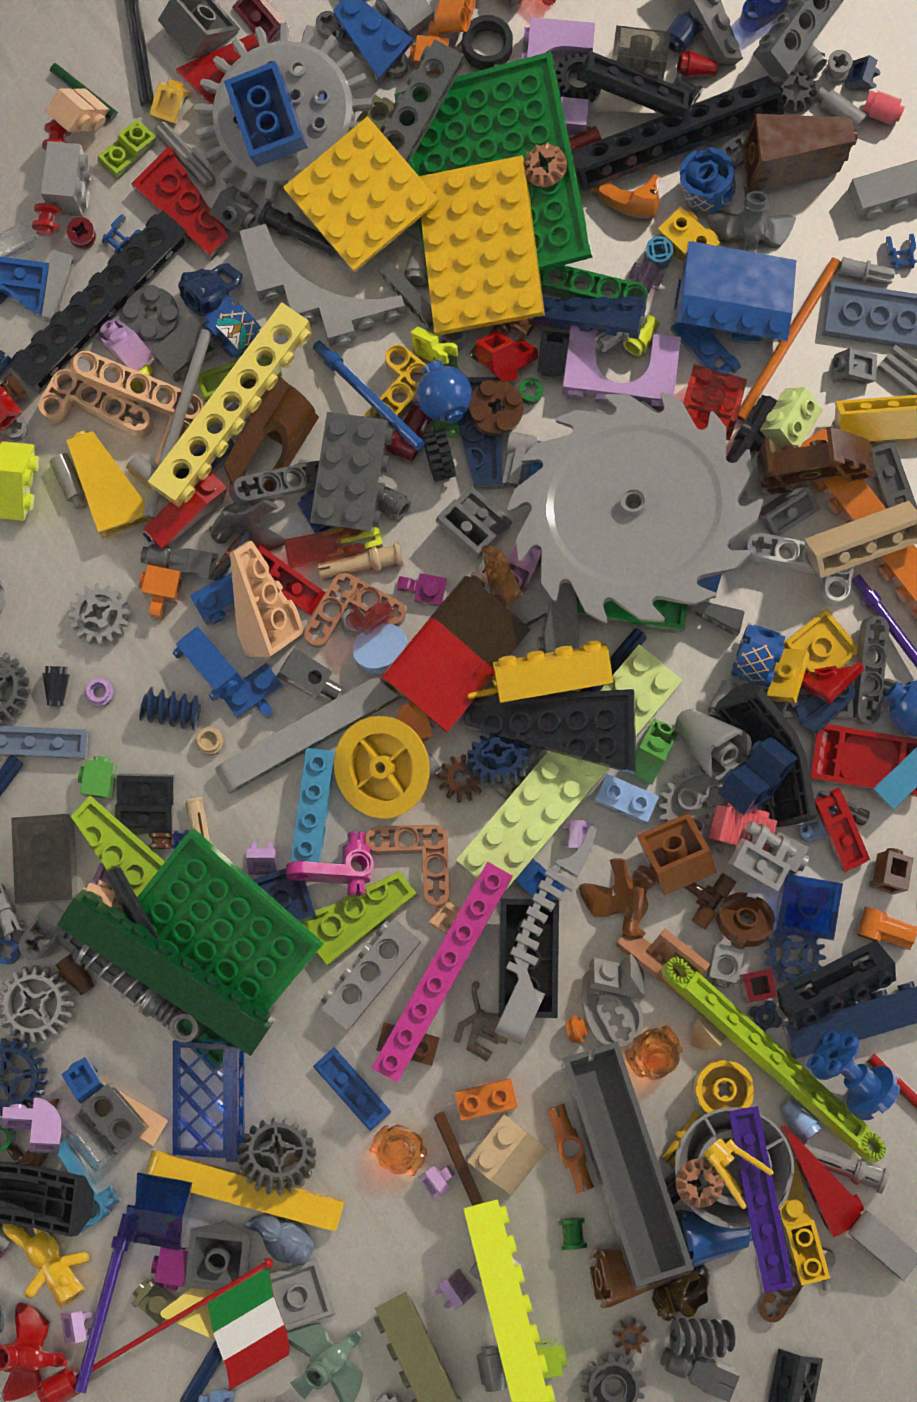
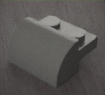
M472 486L457 500L454 499L435 520L438 525L477 559L481 558L484 552H488L493 543L512 524L508 517Z

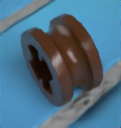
M149 833V838L152 839L149 848L174 849L171 841L175 838V834Z

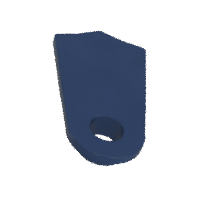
M850 683L846 687L847 695L839 694L830 704L815 695H811L795 705L794 708L800 725L809 728L816 734L819 733L852 701L855 696L854 685Z

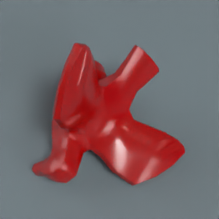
M19 1302L15 1308L17 1338L13 1343H0V1371L11 1372L2 1392L4 1402L23 1398L34 1393L40 1386L41 1377L39 1369L48 1366H67L68 1363L64 1353L43 1350V1343L48 1335L49 1321L41 1312L22 1302Z

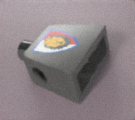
M296 648L290 652L277 674L278 678L313 698H317L321 693L331 700H335L343 686L329 679L332 674L330 669ZM309 674H314L318 677L317 684L309 681Z

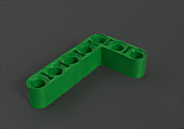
M565 265L539 271L542 294L562 299L573 297L581 299L606 297L601 293L603 289H611L615 294L607 298H625L637 295L640 298L645 297L647 302V289L640 283ZM557 276L562 281L558 284H552L548 281V278ZM583 282L588 288L586 290H578L574 285Z

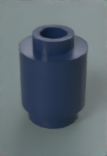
M684 11L682 14H679L663 35L666 47L672 52H685L700 31L699 26L701 24L696 19H693L690 11Z

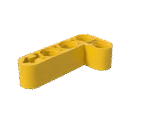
M396 344L389 347L385 354L386 368L396 378V381L384 392L380 399L402 419L411 406L417 402L416 391L418 383L412 381L411 378L418 373L423 375L422 368L426 364L406 347ZM395 356H401L405 361L401 365H394L391 359ZM402 393L407 396V399L402 403H397L393 400V397L396 394ZM371 407L363 416L375 418L379 413Z

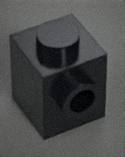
M542 330L537 367L538 373L551 377L557 375L564 376L570 334Z

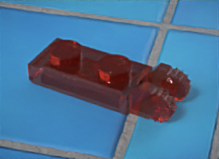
M345 528L340 531L336 529L284 539L288 565L291 568L364 552L365 545L362 543L342 547L341 539L361 535L362 531Z

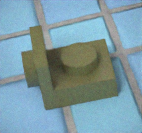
M154 1278L149 1283L143 1280L132 1293L136 1298L131 1304L135 1308L138 1306L160 1325L165 1320L161 1316V1311L177 1298L167 1289L160 1288L161 1284L154 1282Z

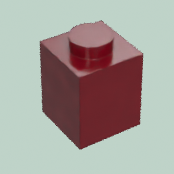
M772 968L739 975L745 1003L778 997Z

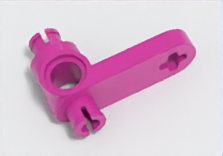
M357 831L347 833L348 844L342 847L341 864L304 861L290 862L286 864V878L296 881L348 884V896H354V893H356V897L366 895L365 883L371 881V871L374 865L370 846L365 844L366 833L360 831L359 836H357ZM351 862L359 863L362 871H355L351 866Z

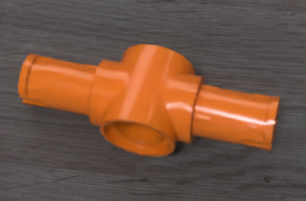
M565 1104L557 1106L559 1116H557L555 1107L548 1109L547 1112L550 1115L556 1132L554 1138L557 1143L558 1154L562 1158L565 1168L570 1171L576 1193H581L585 1191L582 1181H584L587 1190L594 1188V1184L591 1181L585 1164L587 1158L584 1153V1144L579 1139L576 1128H572ZM568 1140L576 1141L579 1147L577 1154L571 1157L566 1156L562 1149L564 1143Z

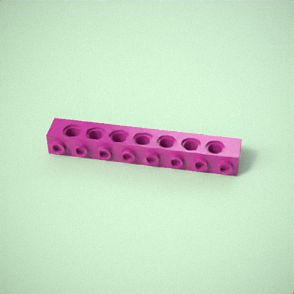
M487 861L373 1064L372 1069L397 1083L399 1082L512 880L513 875Z

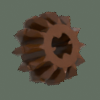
M461 755V763H457L456 758L451 756L450 762L452 767L446 763L441 765V768L448 774L439 773L437 775L439 780L447 781L439 785V789L443 791L450 788L446 794L447 799H451L454 793H456L457 803H461L462 794H466L467 800L470 802L473 800L471 790L479 795L482 792L480 787L475 785L481 784L480 777L475 779L472 777V771L468 769V764H465L466 755ZM459 772L463 776H469V779L466 778L467 784L462 785L460 782L455 783L453 779H457V773Z

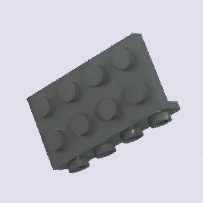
M327 412L312 506L311 524L367 531L368 533H374L375 527H380L382 511H378L379 500H384L386 484L382 483L383 472H388L390 456L386 455L387 445H392L394 438V428H390L388 420Z

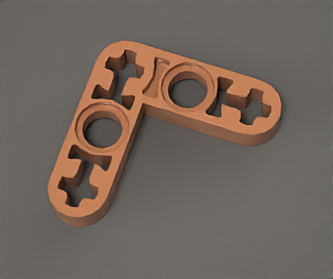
M340 573L331 582L308 622L304 634L307 643L312 647L320 648L325 646L349 605L364 610L366 614L383 623L396 626L402 624L405 620L406 610L403 603L349 573ZM346 580H349V585L352 589L343 592L341 599L346 600L344 604L339 599L331 597L332 593L338 596L340 592L339 582L345 583ZM371 592L376 595L377 602L374 606L366 607L362 604L361 598L365 593ZM382 599H385L387 601L384 603V606L389 609H393L395 606L398 607V613L401 616L399 618L394 616L391 620L388 618V612L381 608L380 614L376 613V611L380 608ZM334 603L339 607V612L335 617L329 618L324 615L323 609L326 604ZM318 617L324 622L332 624L330 628L326 624L322 629L323 639L317 638L316 641L312 640L313 636L310 631H317L321 625V622L317 621Z
M440 825L377 826L368 830L365 842L370 846L373 854L422 853L425 902L432 908H440L446 905L449 900L448 837L443 827ZM406 832L411 833L415 838L414 843L408 847H404L398 842L399 836ZM418 832H423V838H430L433 832H437L438 837H443V839L438 840V845H432L431 840H423V846H419ZM389 833H394L395 847H390V841L381 842V847H375V843L370 842V840L375 839L376 834H381L382 839H390ZM439 859L443 862L444 868L440 873L435 874L428 870L427 866L431 860ZM445 878V882L439 881V891L445 893V895H441L439 901H434L433 896H428L429 893L434 891L433 881L427 882V879L440 880Z

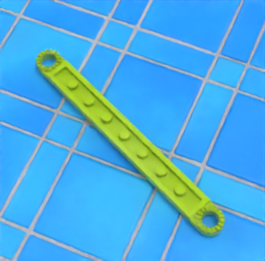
M672 957L662 966V975L670 986L863 1160L873 1164L885 1156L887 1152L885 1150L886 1145H883L885 1142L880 1140V1136L877 1137L878 1134L868 1129L869 1126L863 1120L858 1119L841 1100L700 973L694 972L690 966L686 965L688 963L683 962V959H679V957ZM673 968H675V969H677V970L679 971V973L681 974V977H680V976H677V977H676V975H677L676 973L673 974V973H674V971H672ZM868 1143H870L873 1146L875 1152H872V1150H868L870 1148L867 1147Z

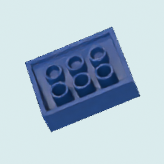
M688 241L674 324L780 343L788 341L793 313L797 260Z

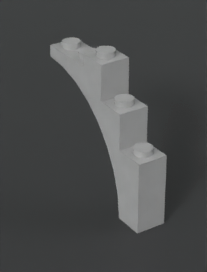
M266 224L239 231L259 301L264 299L265 301H273L282 294H286L289 307L306 318L309 323L315 321L316 317L321 316L329 346H346L351 343V340L356 339L355 328L368 329L374 326L376 322L383 320L386 322L396 321L401 318V315L405 314L402 295L383 299H357L337 295L308 281L285 261L273 243Z

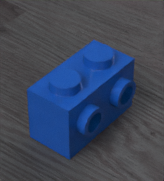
M232 572L190 595L206 625L221 622L227 617V614L235 610Z

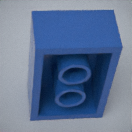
M276 61L224 80L249 157L256 167L308 148L283 73Z

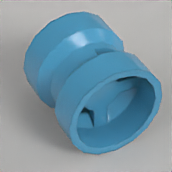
M656 236L648 241L644 262L650 270L662 271L669 266L673 254V245L668 238Z

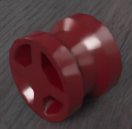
M77 217L72 219L67 226V235L75 248L86 250L94 245L97 235L89 219Z

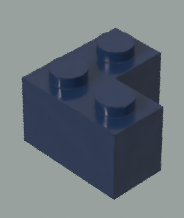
M773 737L763 742L757 741L748 752L751 755L748 761H744L736 770L730 769L721 780L723 786L718 794L742 815L770 800L798 759Z

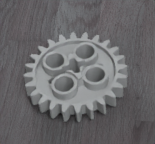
M699 765L693 767V774L687 768L683 769L684 778L678 774L673 775L676 784L666 783L665 786L670 792L660 793L659 796L666 801L657 805V808L664 810V814L658 816L657 819L668 822L680 817L679 812L696 810L702 808V806L703 808L716 807L717 805L727 806L728 802L723 797L720 798L718 803L711 801L709 798L710 789L713 787L720 790L723 783L715 777L711 778L704 770L701 772ZM684 791L689 792L693 796V804L690 807L685 806L681 801V795ZM715 812L705 814V816L703 814L692 815L691 817L697 823L698 829L711 850L712 856L714 848L719 854L724 853L723 844L728 848L734 847V845L709 838L708 835L712 828L711 824L713 823Z

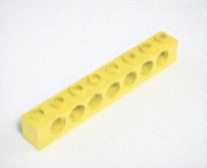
M281 302L148 480L152 489L178 507L183 502L187 503L195 492L194 486L200 479L204 480L212 469V466H210L216 457L220 458L226 452L229 439L233 434L238 435L245 425L244 419L250 412L254 413L260 406L261 396L266 390L270 391L278 381L277 375L283 367L286 369L292 363L295 357L293 353L299 345L304 346L309 340L311 327L306 318ZM280 335L289 336V340L285 344L275 342L276 338ZM264 357L273 359L272 363L265 367L260 366L259 361ZM248 379L256 381L253 388L245 389L242 387L243 383ZM236 401L240 403L235 411L226 410L229 402ZM219 423L223 425L219 433L212 434L209 432L213 424ZM197 446L206 447L205 453L201 456H194L192 452ZM179 469H189V474L186 478H176V473Z

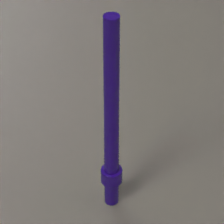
M860 574L852 579V583L863 596L862 601L868 609L872 608L877 616H882L887 620L890 634L917 668V649L881 603L882 598L877 591H872Z
M122 1214L117 1236H113L110 1247L113 1248L76 1382L74 1391L86 1393L124 1251L127 1252L130 1240L128 1237L134 1218L132 1215Z

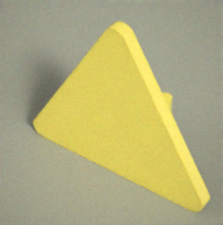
M191 1288L161 1311V1316L169 1320L215 1291ZM208 1303L175 1322L215 1340Z

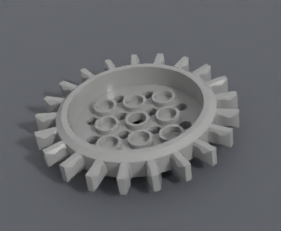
M282 22L280 25L279 42L268 43L266 33L261 27L255 28V37L259 47L247 52L244 44L235 38L232 44L240 58L232 66L218 56L213 59L218 70L225 73L220 84L208 79H202L200 82L204 90L208 93L216 94L214 104L200 103L195 104L194 108L198 115L213 116L214 123L212 126L197 129V137L200 141L217 137L220 143L217 147L204 154L206 160L210 164L217 162L224 156H228L231 160L219 175L222 180L227 184L241 170L247 176L240 190L250 195L257 181L267 183L264 191L265 199L273 204L277 196L278 185H286L360 123L355 121V112L374 109L371 98L355 100L353 98L352 91L369 84L365 73L347 80L343 74L357 62L354 54L350 51L335 63L330 56L338 46L336 37L330 35L322 48L318 50L312 47L315 39V30L310 25L306 26L301 42L290 41L291 30L287 22ZM276 61L283 73L291 99L294 93H300V97L297 100H292L308 148L256 167L249 157L239 125L236 124L237 119L224 80ZM302 66L303 69L300 73H295V67ZM321 94H327V98L324 101L318 100ZM318 121H325L322 128L316 127Z

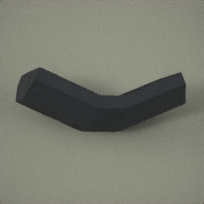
M751 681L736 686L720 699L714 708V711L722 721L745 731L750 736L751 747L759 740L763 742L773 737L798 758L770 800L762 804V811L770 813L769 819L777 820L776 827L796 825L814 820L817 817L807 756L796 731L757 683Z
M0 1161V1223L30 1227L69 1237L80 1234L91 1218L94 1191L85 1176L35 1165Z

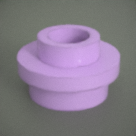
M95 678L86 685L85 697L94 706H104L113 697V687L106 679ZM103 688L104 695L96 697V689Z

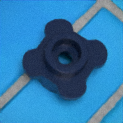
M766 1001L764 1005L760 1007L753 1006L749 1010L750 1017L754 1019L755 1024L764 1032L772 1027L778 1028L782 1024V1019L778 1016L776 1004L773 1001ZM764 1014L768 1015L767 1020L763 1019Z

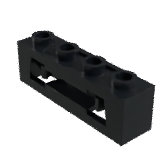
M875 940L777 989L779 1008L797 1031L806 1026H811L819 1019L831 1013H837L843 1007L855 1001L863 1000L867 995L881 988L890 986L896 981L895 962L878 941ZM868 955L869 959L863 962L860 961L853 967L854 961ZM810 983L812 985L811 988H806V991L802 993L796 991Z

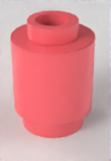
M871 90L862 111L868 113V117L892 125L893 121L899 122L905 106L900 105L902 99L880 90L877 92Z

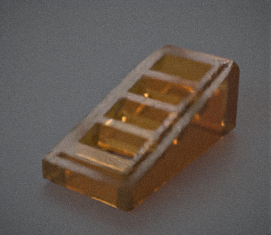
M484 545L482 553L490 594L507 607L523 596L522 591L502 549Z

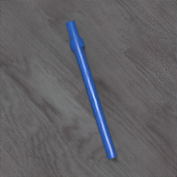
M321 341L314 343L313 349L324 359V364L331 371H336L384 419L388 420L389 424L416 450H420L424 446V441L343 363L342 357L335 351L331 352Z

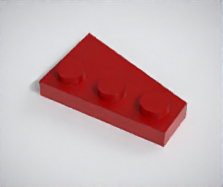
M253 33L239 39L244 44L247 52L259 47V43ZM232 43L176 68V72L208 104H214L216 94L208 93L203 89L200 82L202 79H208L220 84L225 73L218 70L213 59L218 56L232 66L240 58L235 52Z

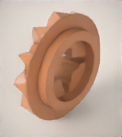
M549 143L541 146L535 145L533 150L527 152L523 162L527 180L538 187H549L556 184L562 179L567 169L565 154L558 146H553ZM540 157L545 158L547 162L551 161L548 163L549 173H546L542 167H538L541 165Z
M693 1159L686 1162L679 1169L676 1176V1189L679 1196L685 1203L693 1207L711 1206L720 1198L724 1188L722 1178L714 1166L705 1159ZM700 1170H702L703 1179L708 1181V1183H712V1186L703 1187L700 1196H698L697 1187L687 1183V1180H697Z

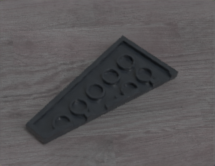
M634 689L553 693L501 703L499 696L477 697L464 711V725L468 729L636 775Z

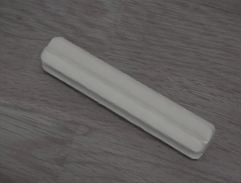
M161 122L155 127V134L167 147L170 146L174 155L204 187L207 188L215 182L214 174L166 122Z

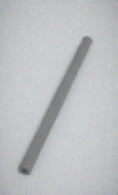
M201 329L158 467L178 441L212 335L211 331ZM152 488L143 511V515L148 517H154L161 495Z

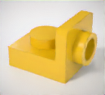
M168 79L167 82H158L149 114L172 123H177L184 98L189 96L190 91L183 89V83Z

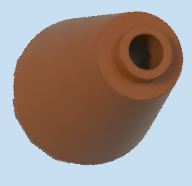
M598 1248L592 1249L590 1253V1259L595 1258V1266L590 1267L591 1283L596 1300L602 1299L603 1301L599 1305L601 1308H610L669 1283V1281L634 1291L621 1250Z

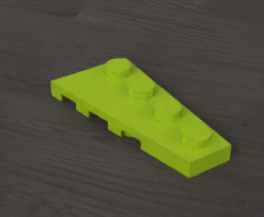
M89 796L70 816L106 871L108 872L120 866L138 897L165 861L92 796Z
M400 872L367 886L365 889L366 895L356 897L355 893L354 896L341 898L342 900L330 906H324L316 910V919L302 923L324 943L317 953L328 967L418 896Z

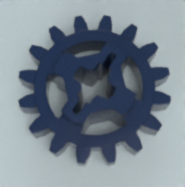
M481 735L479 736L480 743L472 742V750L467 752L468 769L472 771L474 779L480 777L482 785L490 781L491 786L494 788L497 782H501L503 787H507V781L511 780L513 783H517V775L525 776V768H529V750L525 748L524 744L490 735V738Z
M796 923L793 926V930H790V927L786 924L782 927L783 933L776 929L773 931L775 939L768 938L766 941L770 945V949H765L762 953L769 955V959L763 963L764 965H772L773 975L779 974V983H782L786 978L788 983H791L822 967L818 963L820 960H825L826 956L820 954L819 950L825 948V945H817L816 941L820 935L810 936V927L800 931V924ZM787 936H799L804 940L796 943L792 942ZM777 946L781 949V957L778 961L776 960ZM803 947L797 955L799 961L795 959L785 963L791 955L789 949L795 950ZM810 949H812V953H813V958H812V962H811V963L807 960V959H808V951H809ZM788 967H796L801 973L791 974L784 970Z

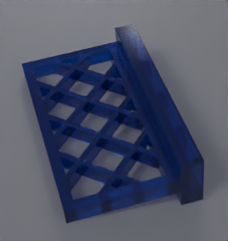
M174 1040L172 1155L226 1158V1162H237L238 1155L240 1154L238 1146L240 1143H243L242 1137L245 1134V1052L230 1042L192 1040L183 1043ZM181 1047L191 1048L198 1056L190 1066L181 1058ZM211 1049L223 1050V1063L218 1067L206 1057V1054ZM200 1060L212 1071L204 1081L191 1069ZM186 1073L198 1085L190 1094L181 1087V1078ZM214 1075L223 1083V1091L218 1096L205 1084ZM200 1088L212 1100L204 1109L192 1098ZM186 1101L198 1113L190 1123L181 1115V1106ZM214 1103L223 1112V1120L218 1124L206 1114V1111ZM200 1116L212 1128L204 1138L191 1126ZM186 1130L198 1142L193 1148L181 1147V1134ZM215 1132L223 1140V1150L213 1149L205 1140Z

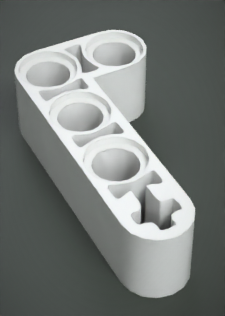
M757 532L751 535L745 544L744 550H751L752 552L747 559L753 563L818 576L806 559L807 553L804 541ZM755 543L760 544L762 549L760 553L756 552ZM771 545H773V546H775V547H774V549H773V551H772V553H771V556H770V555H769V553H770V551H771V550H770V547H771ZM779 549H789L792 553V558H782L779 554ZM854 567L823 578L821 598L825 604L837 606L846 599L850 592ZM829 586L840 588L841 597L832 596L829 592Z

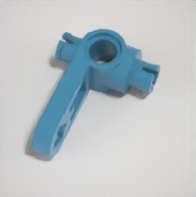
M64 1139L60 1142L58 1156L69 1173L82 1175L87 1178L94 1191L93 1202L98 1208L96 1216L89 1219L80 1232L82 1233L110 1215V1207L120 1202L121 1199L118 1194L111 1198L109 1197L116 1192L112 1185L100 1192L72 1145Z

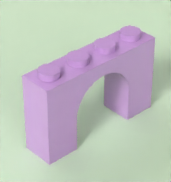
M531 17L530 27H524L523 44H528V52H522V59L550 51L553 59L565 58L568 54L574 57V52H579L581 57H583L584 52L589 55L590 51H593L595 23ZM561 97L568 134L585 136L589 99Z
M571 325L562 394L567 395L568 398L573 400H582L584 397L594 398L596 402L605 404L609 403L605 399L606 394H628L640 403L645 401L655 410H664L660 393L664 392L674 397L681 337L653 334L649 364L646 372L635 381L618 383L606 378L597 367L594 337L598 335V329L593 328L591 332L580 331L577 326Z

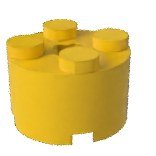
M715 1060L705 1064L697 1072L693 1081L692 1093L698 1107L707 1114L721 1108L750 1107L754 1096V1086L750 1073L742 1065L729 1060ZM719 1083H728L726 1088L729 1092L728 1095L721 1094L719 1096L717 1094L719 1092L717 1087Z

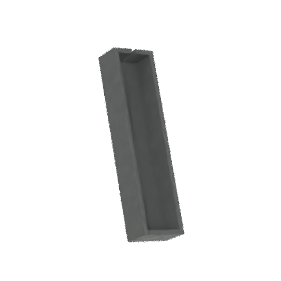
M618 1041L594 1048L591 1056L593 1061L588 1062V1051L562 1058L561 1066L634 1291L691 1274L694 1268Z

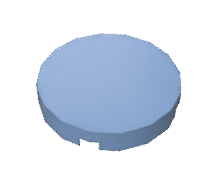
M387 623L373 625L362 632L355 640L353 646L354 659L364 671L371 674H382L407 646L408 639L402 629L396 625Z

